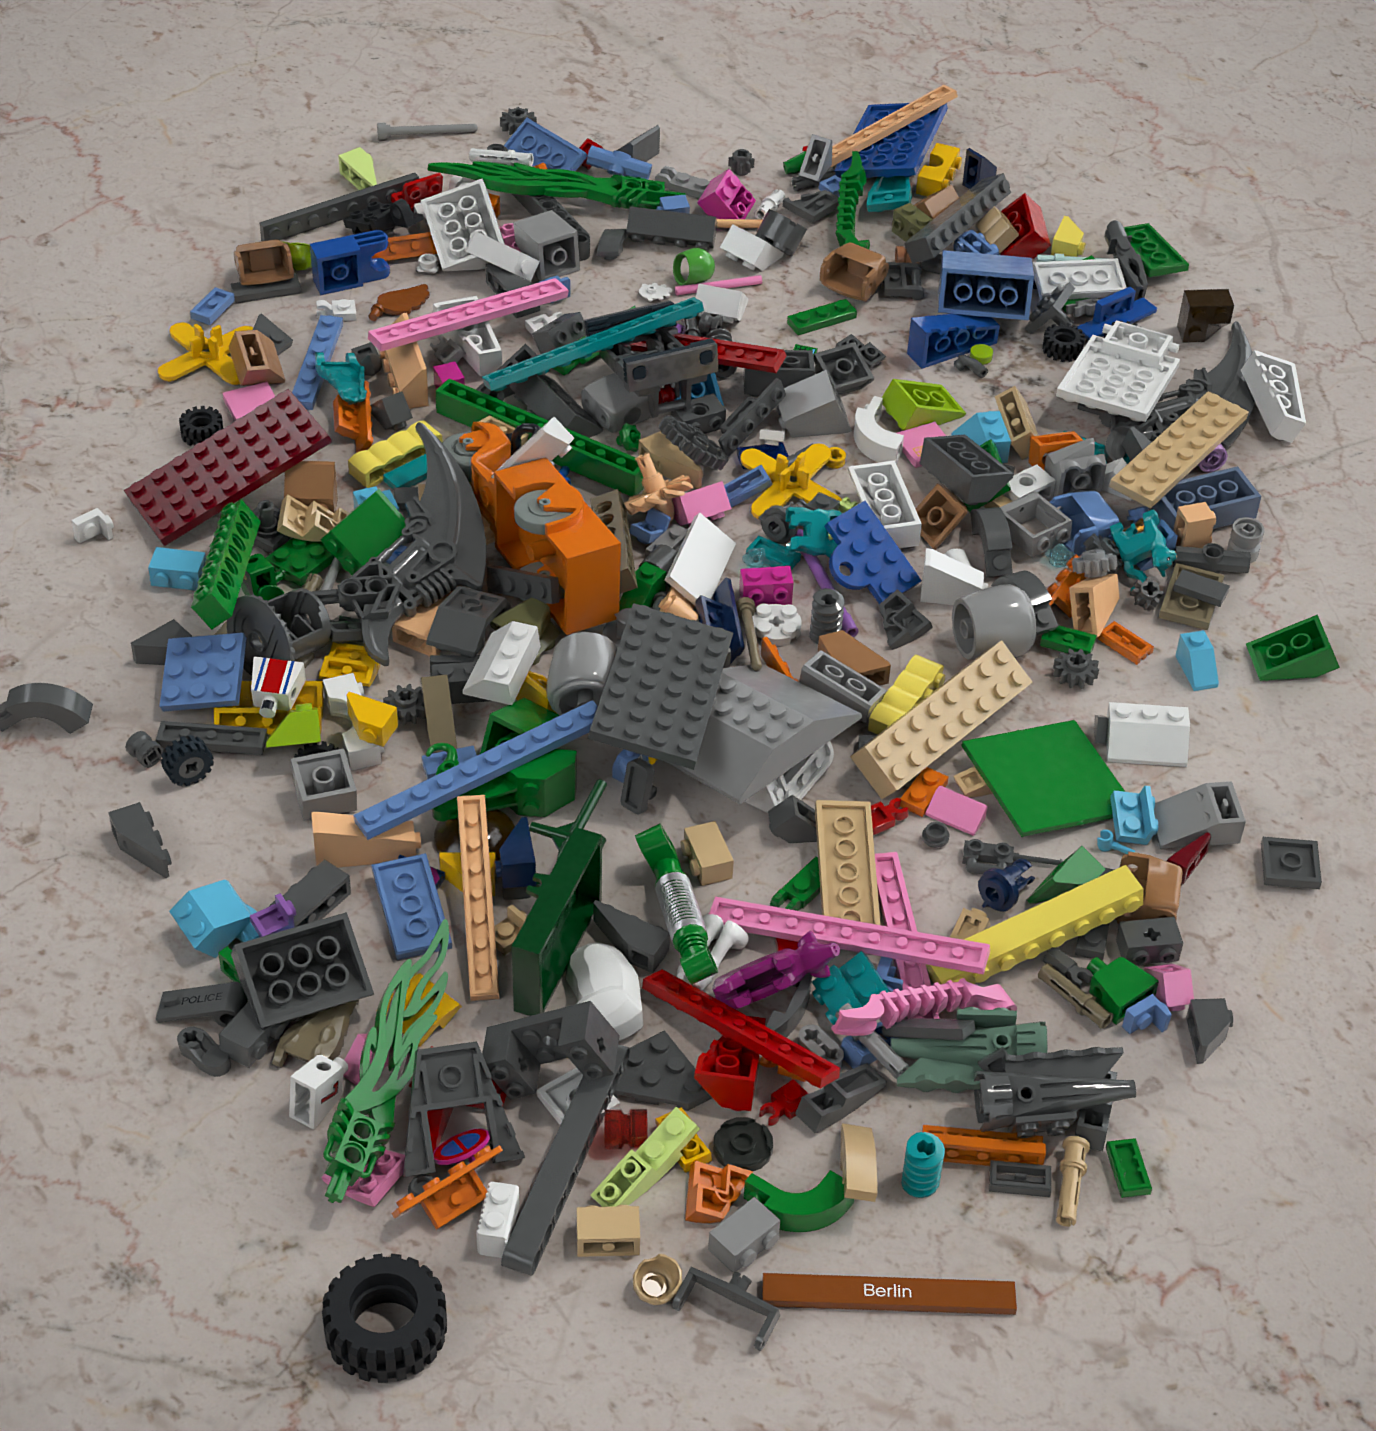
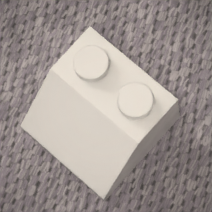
M732 224L720 248L727 252L725 256L736 262L738 258L743 260L742 265L753 271L755 267L764 271L784 255L782 251L734 224Z
M698 284L696 299L702 301L704 311L697 313L699 318H701L704 312H708L714 317L717 315L722 316L724 323L733 324L734 321L740 322L748 304V297L742 291Z

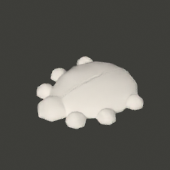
M652 283V285L642 284V287L639 289L640 295L648 299L649 302L656 299L662 301L664 296L669 298L673 291L670 287H666L665 284L658 285L657 283Z

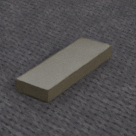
M448 676L421 677L429 745L448 743L454 746L455 749H458Z

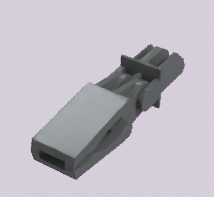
M1113 220L1107 225L1104 234L1108 244L1107 255L1113 254L1114 259L1118 258L1126 287H1131L1136 291L1134 301L1145 298L1148 283L1142 259L1130 244L1132 235L1127 236L1123 225L1119 221Z

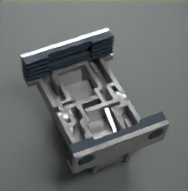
M668 300L584 319L585 337L666 308L674 303ZM676 323L670 327L662 326L657 328L652 334L638 335L631 342L617 343L613 345L612 349L596 352H599L603 361L624 382V387L629 393L634 392L638 397L648 395L649 411L652 418H655L662 413L682 408L684 410L691 409V385L707 381L708 374L718 372L717 343L712 338L684 346L672 336L673 334H678V329L675 327L677 326ZM646 341L648 351L633 354L625 345ZM680 390H681V399L674 401L675 398L680 397Z

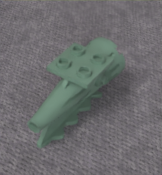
M966 1007L964 1009H957L956 1020H974L975 1031L964 1040L891 1038V1048L899 1057L917 1060L897 1078V1086L916 1088L923 1092L946 1089L953 1093H959L967 1089H980V1081H974L975 1071H984L978 1065V1061L1002 1046L1010 1055H1024L1031 1052L1047 1053L1046 1022L1016 1024L1017 1011L1007 1008L980 1010L976 1007Z

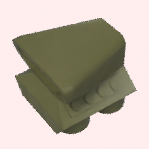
M532 597L495 617L490 623L495 631L512 621L537 626L541 647L532 665L539 663L543 651L550 650L555 646V639L561 634L551 622L550 607Z

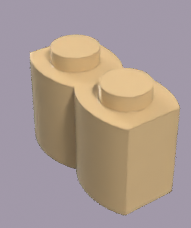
M995 206L976 223L979 229L977 233H982L990 245L995 244L999 249V253L1019 236L1010 221Z

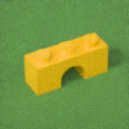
M940 143L935 144L930 153L929 166L923 165L917 176L916 194L929 196L950 185V181H953L955 178L956 169L959 170L962 164L960 148Z

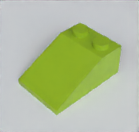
M892 379L882 396V405L886 408L885 411L898 422L897 425L902 430H908L932 422L941 425L966 415L962 407L940 384Z

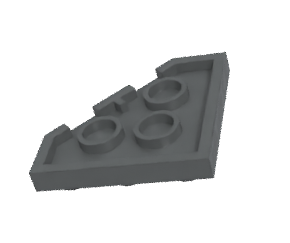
M665 1030L630 1047L628 1063L614 1093L616 1098H618L619 1094L635 1097L637 1102L659 1105V1102L673 1104L677 1108L682 1107L686 1111L712 1099L708 1092L694 1079L695 1067Z

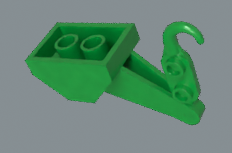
M436 743L427 749V757H430L434 751L438 750L447 753V758L437 768L436 775L459 765L457 750L454 746L448 743ZM554 749L459 796L485 795L486 811L509 807L520 816L547 817L575 800L577 790V751ZM457 797L433 808V818L441 822L457 818Z

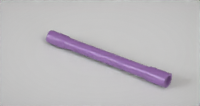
M799 529L796 536H803V529ZM800 552L805 558L821 589L835 590L819 558ZM844 607L842 630L855 637L858 634V628Z

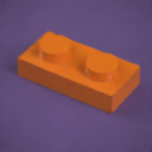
M926 767L900 798V807H908L910 812L923 817L936 789L939 786L946 787L949 777Z

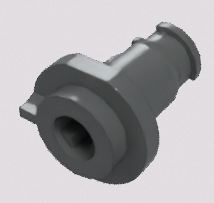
M800 499L796 504L790 501L787 506L774 505L765 510L758 518L761 520V526L765 535L778 544L790 542V538L796 536L798 526L795 529H789V522H786V509L788 507L806 508L807 503Z

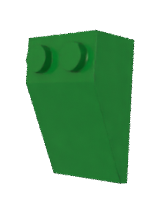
M1318 614L1246 643L1260 681L1316 678L1340 668Z

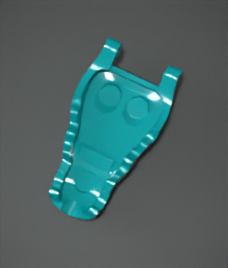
M315 352L316 372L338 391L342 400L349 405H355L366 399L367 390L364 388L365 369L364 366L358 363L354 353H346V362H325L324 353Z

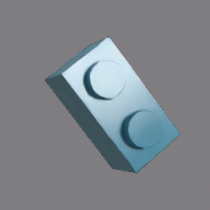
M156 547L148 566L151 586L196 591L198 587L197 582L201 578L202 568L206 563L205 552Z

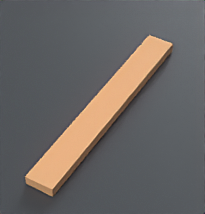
M942 85L833 145L832 165L830 167L852 156V151L859 152L957 98V91Z
M485 795L458 796L470 1001L499 999Z

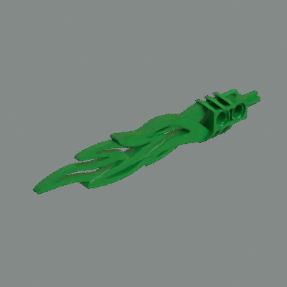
M475 161L472 165L438 162L429 163L427 168L428 171L456 175L473 180L483 179L486 189L519 195H545L564 198L581 197L625 209L638 207L656 210L657 206H660V197L685 195V193L665 191V182L623 175H613L611 178H595L571 170L539 169L520 163H514V166L481 161Z
M444 919L439 925L425 954L413 966L411 959H407L401 965L380 1000L376 1012L375 1027H372L368 1032L361 1053L360 1082L345 1098L340 1099L327 1131L328 1142L323 1152V1157L329 1162L324 1174L332 1177L325 1193L330 1203L335 1201L341 1203L348 1185L352 1187L359 1177H370L376 1160L385 1152L386 1147L384 1145L389 1142L391 1136L389 1133L395 1126L394 1110L396 1097L413 1076L415 1051L418 1050L422 1037L437 1020V1015L434 1012L447 986L448 973L445 971L430 992L421 1000L426 984L440 968L446 956L449 942L447 919ZM440 943L438 957L433 967L428 970L416 986L404 1011L410 980L428 962ZM395 990L394 995H393V997H392V1000H391V1002H390L389 1008H388V1012H387V1007H388V1003H389L390 997H391L393 991ZM436 995L432 1005L402 1036L403 1021L413 1018ZM389 1052L388 1068L392 1072L386 1083L379 1090L373 1092L372 1089L381 1076ZM407 1055L403 1072L397 1080L400 1066ZM368 1164L366 1171L363 1172L365 1165Z

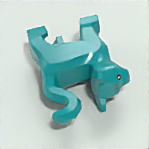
M788 507L786 509V522H789V529L803 526V536L790 538V543L786 544V556H792L796 551L812 556L825 555L830 558L838 545L833 539H829L828 531L824 526L827 522L843 513L834 509L810 510L804 507Z
M1154 509L1143 513V532L1137 533L1138 529L1134 523L1124 532L1122 531L1124 527L1121 522L1110 526L1113 540L1119 548L1120 556L1124 563L1125 574L1130 578L1140 580L1142 583L1146 580L1147 576L1143 571L1134 569L1133 565L1152 556L1153 566L1159 570L1162 577H1165V570L1171 567L1173 561L1177 559L1176 551L1167 548L1165 537L1157 527L1160 519Z

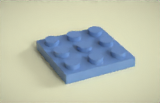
M231 633L168 639L159 706L162 711L239 706L247 639L245 634Z

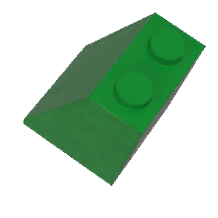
M378 489L354 508L320 540L326 549L342 564V567L353 575L371 557H377L402 536V530L405 528V518L381 490Z
M526 698L514 702L513 705H507L489 715L480 754L494 748L495 744L500 745L560 715Z

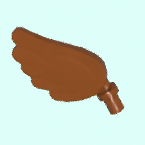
M421 284L379 295L377 303L371 307V312L368 315L369 319L376 321L383 313L391 315L407 313L408 315L412 310L420 309L421 305L430 296L428 285Z

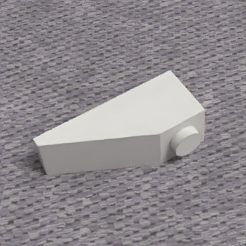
M473 231L465 249L466 252L530 282L540 262L477 231Z

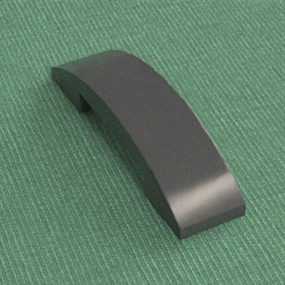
M810 973L805 974L801 981L793 985L798 988L785 1014L773 1010L766 1027L786 1038L793 1032L805 1014L809 1003L812 986V976Z

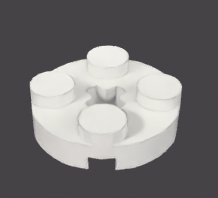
M763 603L757 606L756 612L752 616L756 635L761 639L768 637L772 645L775 644L776 647L790 644L791 639L795 637L797 639L801 634L802 620L797 613V608L793 605H768Z

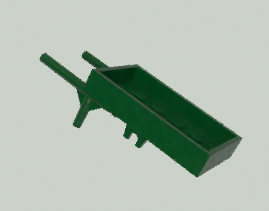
M602 779L596 781L575 822L557 828L536 822H531L529 831L552 838L559 852L557 862L550 875L535 873L533 881L536 882L537 886L528 885L526 893L537 898L512 944L514 1012L527 1016L545 1012L567 969L571 955L577 950L593 918V902L595 900L602 901V849L606 843V838L601 834L584 830L607 786V783Z

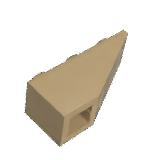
M661 431L639 440L638 456H644V453L649 452L656 471L660 472L662 476L673 480L681 475H684V477L689 475L693 488H701L703 477L701 467L695 464L683 451H680L678 446L673 445Z

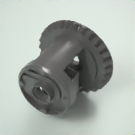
M297 588L269 601L263 600L260 596L256 597L253 594L237 598L233 615L227 619V633L245 634L247 639L243 668L252 676L254 657L295 661L325 647L331 635V622L322 601L311 591ZM306 614L310 617L311 623L308 621Z

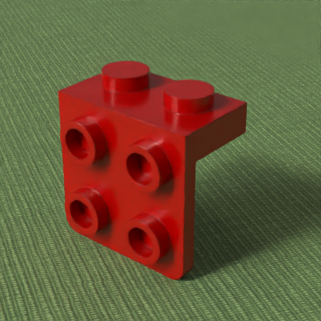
M436 173L405 183L402 191L391 194L392 203L399 199H404L409 204L411 211L414 212L415 203H421L422 199L442 193V174Z

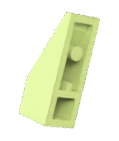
M358 147L338 155L340 174L358 190L377 185L373 159L369 153Z

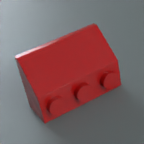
M1026 193L1022 194L1001 211L1018 232L1019 236L1000 255L1034 259L1051 246L1041 207Z

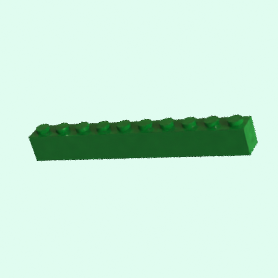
M452 379L445 381L435 391L436 413L468 427H472L473 422H479L489 415L515 428L524 423H533L542 428L548 422L544 418ZM565 428L574 437L569 444L572 448L562 458L557 455L552 460L555 464L561 467L567 466L575 473L612 489H618L619 492L629 496L638 495L644 489L642 485L643 476L637 461H635L636 457ZM527 433L529 434L528 440L530 439L533 433Z

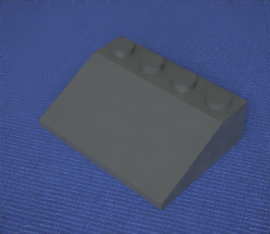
M347 912L235 944L231 952L240 983L261 1029L374 995Z

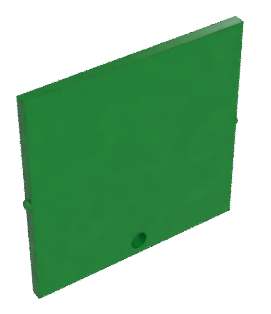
M1075 720L965 740L961 744L1021 837L1112 819L1110 796L1114 790L1125 792Z

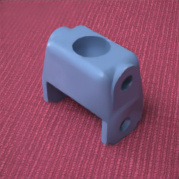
M1097 491L1067 493L1053 497V500L1049 502L1056 508L1060 507L1059 510L1072 520L1071 540L1062 545L1073 555L1077 554L1080 556L1086 551V546L1083 543L1093 533L1097 536L1100 535L1102 538L1106 537L1112 542L1114 541L1110 526L1119 523V518Z

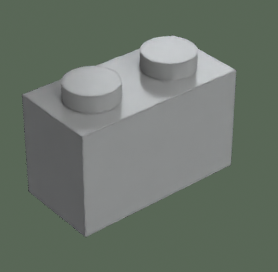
M754 1197L709 1232L708 1250L733 1273L737 1272L740 1268L751 1265L757 1255L765 1248L770 1249L779 1240L780 1220Z

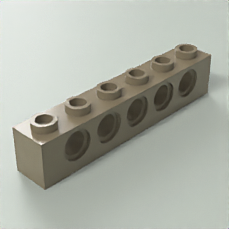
M615 489L590 500L593 512L621 542V594L638 587L627 509L618 489Z

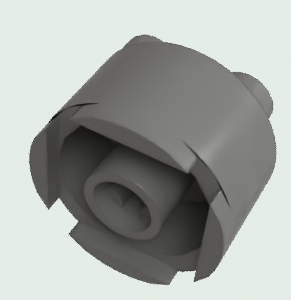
M769 209L755 236L792 257L807 229L780 213Z

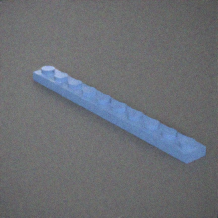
M593 700L353 815L354 821L367 840L589 733L598 706Z

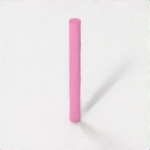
M757 275L698 284L728 289L762 284V276ZM698 284L676 286L675 294L677 296L697 293Z

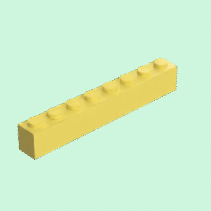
M1126 865L1119 867L964 939L990 944V954L984 975L926 964L928 975L933 984L936 982L945 984L949 980L958 982L962 978L972 984L984 982L992 975L1010 970L1022 961L1033 959L1052 947H1059L1065 941L1076 936L1085 935L1091 929L1102 924H1108L1127 912L1136 911L1143 905V887Z

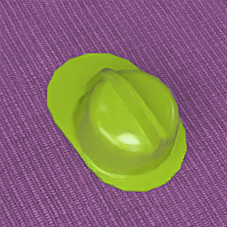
M282 241L290 249L292 265L295 270L312 268L310 244Z

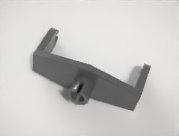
M690 1267L673 1300V1309L677 1311L682 1309L697 1282L741 1306L767 1316L754 1344L755 1349L762 1351L780 1318L779 1309L746 1292L752 1281L745 1275L741 1278V1273L734 1272L728 1283Z

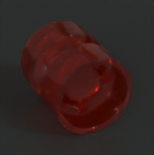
M604 1109L605 1149H622L624 1144H627L630 1149H639L648 1138L647 1109H630L627 1114H624L621 1109Z

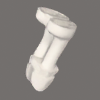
M706 914L702 918L708 933L707 946L709 947L711 942L718 938L710 952L718 969L727 951L730 948L743 949L747 945L749 937L736 923L727 920L724 925L723 920L718 915ZM679 965L676 977L688 983L689 980L682 966ZM717 973L693 984V986L702 991L712 982V978Z

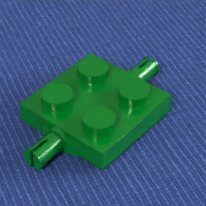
M292 538L267 556L266 559L274 566L277 584L282 580H288L302 586L305 584L309 574H318L332 564L335 556L326 549L321 541H305Z

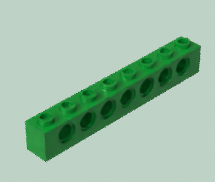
M242 499L235 504L232 502L227 504L221 510L222 514L217 522V529L213 534V542L209 546L210 551L206 556V563L202 568L201 578L197 582V590L193 594L194 599L191 608L211 630L233 615L260 525L259 518Z

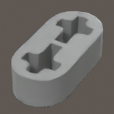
M803 1026L799 1031L798 1044L824 1059L826 1055L829 1058L827 1061L841 1069L844 1059L842 1048L819 1026Z

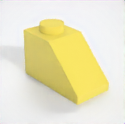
M1068 216L1063 217L1053 238L1051 255L1059 253L1064 254V256L1078 257L1084 253L1086 243L1083 242L1084 233Z

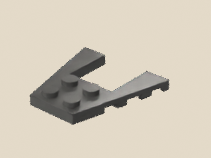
M477 1041L415 1051L403 1178L436 1172L427 1111L484 1103L487 1128L490 1135V1148L493 1150L500 1145L503 1149L499 1155L492 1159L493 1163L525 1158L523 1150L521 1151L515 1137L516 1133L513 1126L509 1122L502 1106L501 1097L497 1094L493 1085L492 1076Z

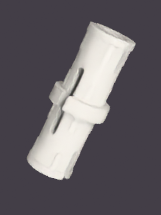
M776 189L770 196L765 197L761 205L754 211L755 217L758 220H763L769 209L776 211L778 205L783 202L785 193L782 190L778 191Z

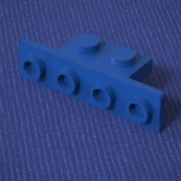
M1127 287L1096 301L1093 320L1077 326V330L1081 329L1088 341L1092 335L1103 337L1104 324L1112 325V322H1116V320L1123 321L1124 323L1129 321L1132 324L1156 313L1157 307L1145 298L1134 301L1136 291L1131 287Z

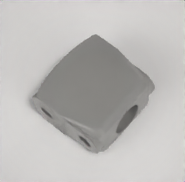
M615 373L590 383L581 392L583 409L600 426L612 433L622 430L625 423L635 425L649 419L651 416L648 395L638 397L634 392L629 393L624 387V382Z

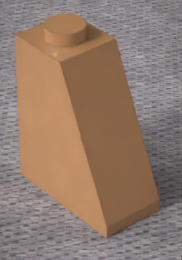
M841 630L819 636L818 652L820 650L879 686L889 683L891 668L889 661L851 635Z

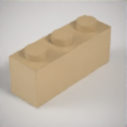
M1013 386L995 396V400L1009 434L1011 445L1023 460L1029 457L1030 437L1038 436L1027 402L1016 386Z

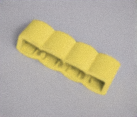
M419 421L423 423L441 442H443L442 434L435 430L426 421ZM418 422L412 424L406 431H399L391 435L387 440L373 444L368 450L354 454L348 460L349 474L366 488L374 487L383 481V474L426 454L423 442L416 432L415 426Z
M917 654L914 655L905 670L899 674L893 686L888 689L882 701L872 711L869 717L868 731L878 735L935 691L936 688H939L945 681V674H943L944 666Z

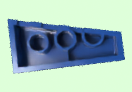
M943 314L912 317L907 354L923 369L956 358L959 355L970 353L974 345L985 344L991 346L997 344L1000 325L992 317Z

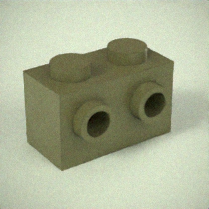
M908 203L894 209L892 232L906 242L933 219L913 204Z

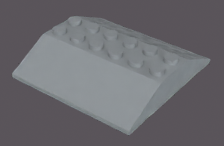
M762 664V668L759 671L753 670L751 665L723 668L694 770L672 763L669 764L738 804H742L862 718V715Z

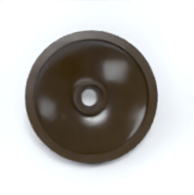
M496 809L486 811L489 852H495L496 861H500L499 849L515 828V825L504 812ZM458 817L438 822L434 832V843L438 854L439 852H461Z

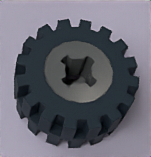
M189 735L187 739L185 736L180 737V741L174 740L172 741V746L168 745L165 748L167 752H162L161 756L163 759H160L162 767L172 783H176L178 786H182L183 783L185 786H190L191 782L194 784L198 783V779H204L206 777L205 773H210L212 770L210 766L214 765L212 753L204 741L197 736L194 738L193 735Z

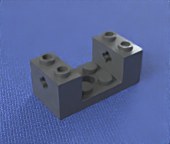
M591 1001L487 1027L482 1055L492 1076L491 1079L511 1100L536 1093L540 1066L544 1063L569 1058L588 1081L613 1075L620 1035Z

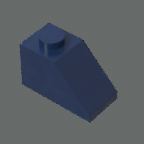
M968 148L966 149L962 185L971 189L982 179L995 176L997 167L981 154Z

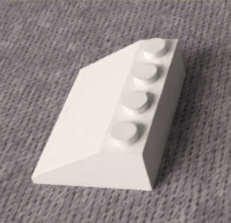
M483 179L421 200L443 271L486 269L485 264L489 262L465 251L473 231H477L505 244Z

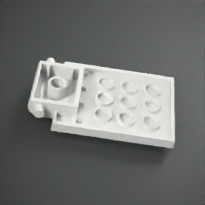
M1117 320L1113 326L1104 324L1102 332L1106 333L1107 336L1103 338L1092 335L1058 386L1056 396L1063 398L1067 402L1081 403L1088 408H1098L1112 415H1122L1129 417L1133 421L1146 422L1179 367L1180 359L1168 356L1169 352L1177 353L1180 344L1173 343V336Z

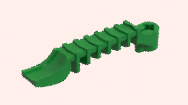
M852 151L851 166L841 175V181H839L838 222H836L838 230H836L835 234L840 247L850 242L870 250L869 240L858 241L855 237L856 205L859 203V196H863V186L866 184V174L858 151Z

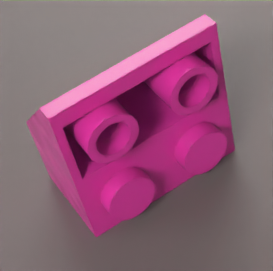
M728 169L710 181L697 204L708 216H714L717 219H745L756 200L751 192L739 181L738 177Z

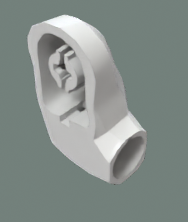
M589 943L579 947L571 955L566 969V980L577 997V1004L591 1001L620 1035L619 1041L638 1032L643 1027V1012L639 979L635 969L623 953L613 946L603 943Z

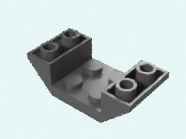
M458 586L438 606L426 645L434 646L438 650L457 652L465 657H475L484 647L486 627L495 617L512 607L504 597Z

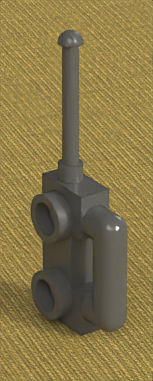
M971 839L970 841L965 840L962 864H966V870L969 873L984 874V872L991 868L1003 870L1007 866L1012 865L1013 861L1020 858L1030 862L1059 865L1063 860L1019 855V853H1014V847L1007 843L990 844L983 843L979 839ZM978 862L992 863V864H997V865L984 864V863H978Z

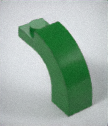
M831 1170L815 1188L802 1193H790L780 1190L753 1173L745 1180L744 1199L748 1202L755 1197L780 1220V1230L787 1232H811L825 1228L839 1220L854 1203V1199L844 1197L842 1177Z

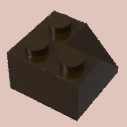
M1229 289L1184 290L1177 323L1183 343L1205 342L1219 329L1231 323L1234 303Z

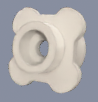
M423 254L419 257L418 272L430 274L439 271L437 265L440 264V260L435 255Z

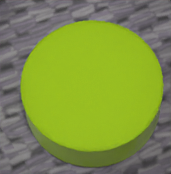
M985 344L974 345L971 348L970 357L978 360L982 365L988 364L992 361L993 349Z

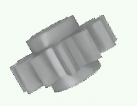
M1099 549L1085 551L1080 558H1073V572H1077V574L1084 573V576L1087 578L1105 576L1109 570L1116 569L1117 556L1113 555V553L1105 554V550Z

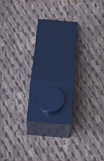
M521 817L499 849L500 861H495L496 878H501L503 888L526 887L528 885L537 886L536 882L533 881V876L536 873V861L527 817Z

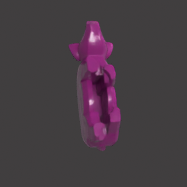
M809 931L799 940L798 949H783L738 967L718 977L713 983L712 990L717 1000L736 1010L798 983L804 978L805 974L810 973L811 976L816 978L829 977L831 974L827 964L833 958L839 956L840 947L837 943H818L814 933Z

